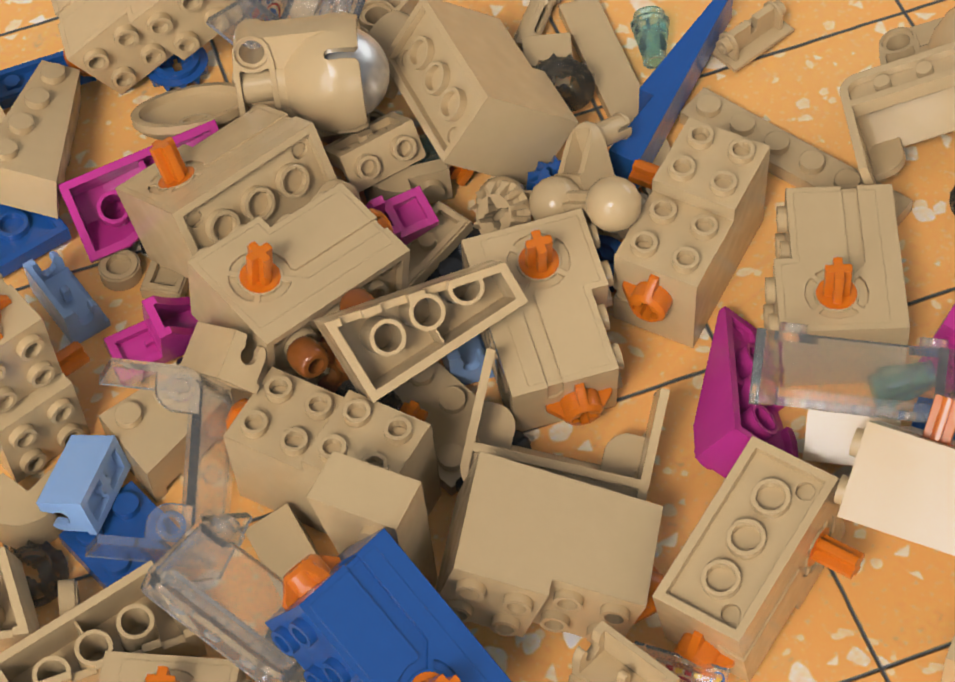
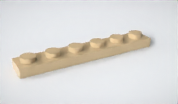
M705 87L680 111V124L685 125L687 119L692 117L769 145L768 172L796 188L841 186V189L856 188V185H864L860 172L855 168ZM893 190L897 226H899L912 211L913 200Z

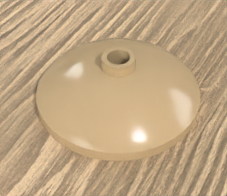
M231 82L203 83L170 90L142 102L131 113L134 129L147 137L157 140L176 136L214 119L220 130L240 117L235 83Z

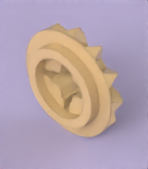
M508 180L487 182L484 189L475 192L478 200L470 208L475 212L476 222L472 227L478 229L481 235L531 222L528 198L524 191L515 183ZM498 208L509 209L508 212L504 213L505 216L500 218V221H493V214L498 211Z

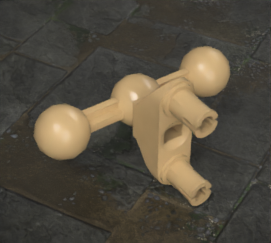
M621 112L615 113L598 123L585 121L578 124L571 131L566 141L558 173L542 179L533 187V190H525L520 182L507 176L488 179L479 189V191L484 189L487 182L497 180L511 181L518 185L527 196L529 210L534 220L582 208L587 224H594L598 235L610 236L617 240L625 238L629 228L637 221L641 208L648 198L646 194L639 193L635 184L614 174L607 147L632 135V127L620 130L621 127L630 123L628 117ZM498 208V211L493 214V221H500V218L505 216L504 213L508 212L509 209Z

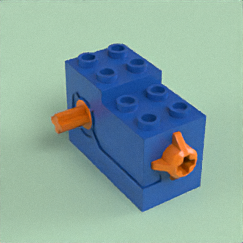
M385 528L347 547L337 557L309 554L283 576L282 607L265 622L272 631L271 638L275 645L284 654L293 656L305 670L304 678L306 682H512Z

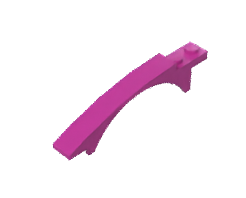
M420 186L387 200H384L381 195L370 200L365 205L368 209L374 208L381 211L390 221L393 233L405 245L439 225V220ZM153 295L141 301L144 321L103 338L105 347L123 382L185 354L196 324L199 322L191 314L190 297L168 298Z

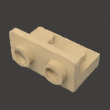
M392 111L370 122V129L358 134L345 135L324 146L331 165L342 170L347 182L354 185L358 192L373 186L426 156L413 120Z

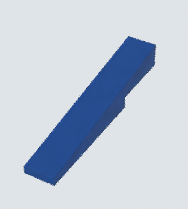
M712 0L639 88V114L628 126L632 127V135L627 139L614 143L609 149L610 160L616 176L628 180L635 160L641 159L653 163L712 55L716 42L719 40V35L725 31L732 18L733 0ZM635 184V186H636V188H637V190H638L639 187H640V185Z

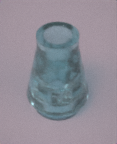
M646 6L634 12L633 20L630 23V28L642 56L643 65L648 69H656L666 57L670 19L665 15V11L657 6Z

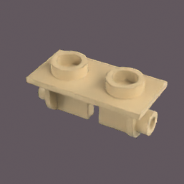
M769 0L764 3L763 8L754 13L749 20H744L728 32H722L719 35V40L716 42L712 55L734 73L739 71L794 32V28L783 21V15L786 13L785 5L780 0Z

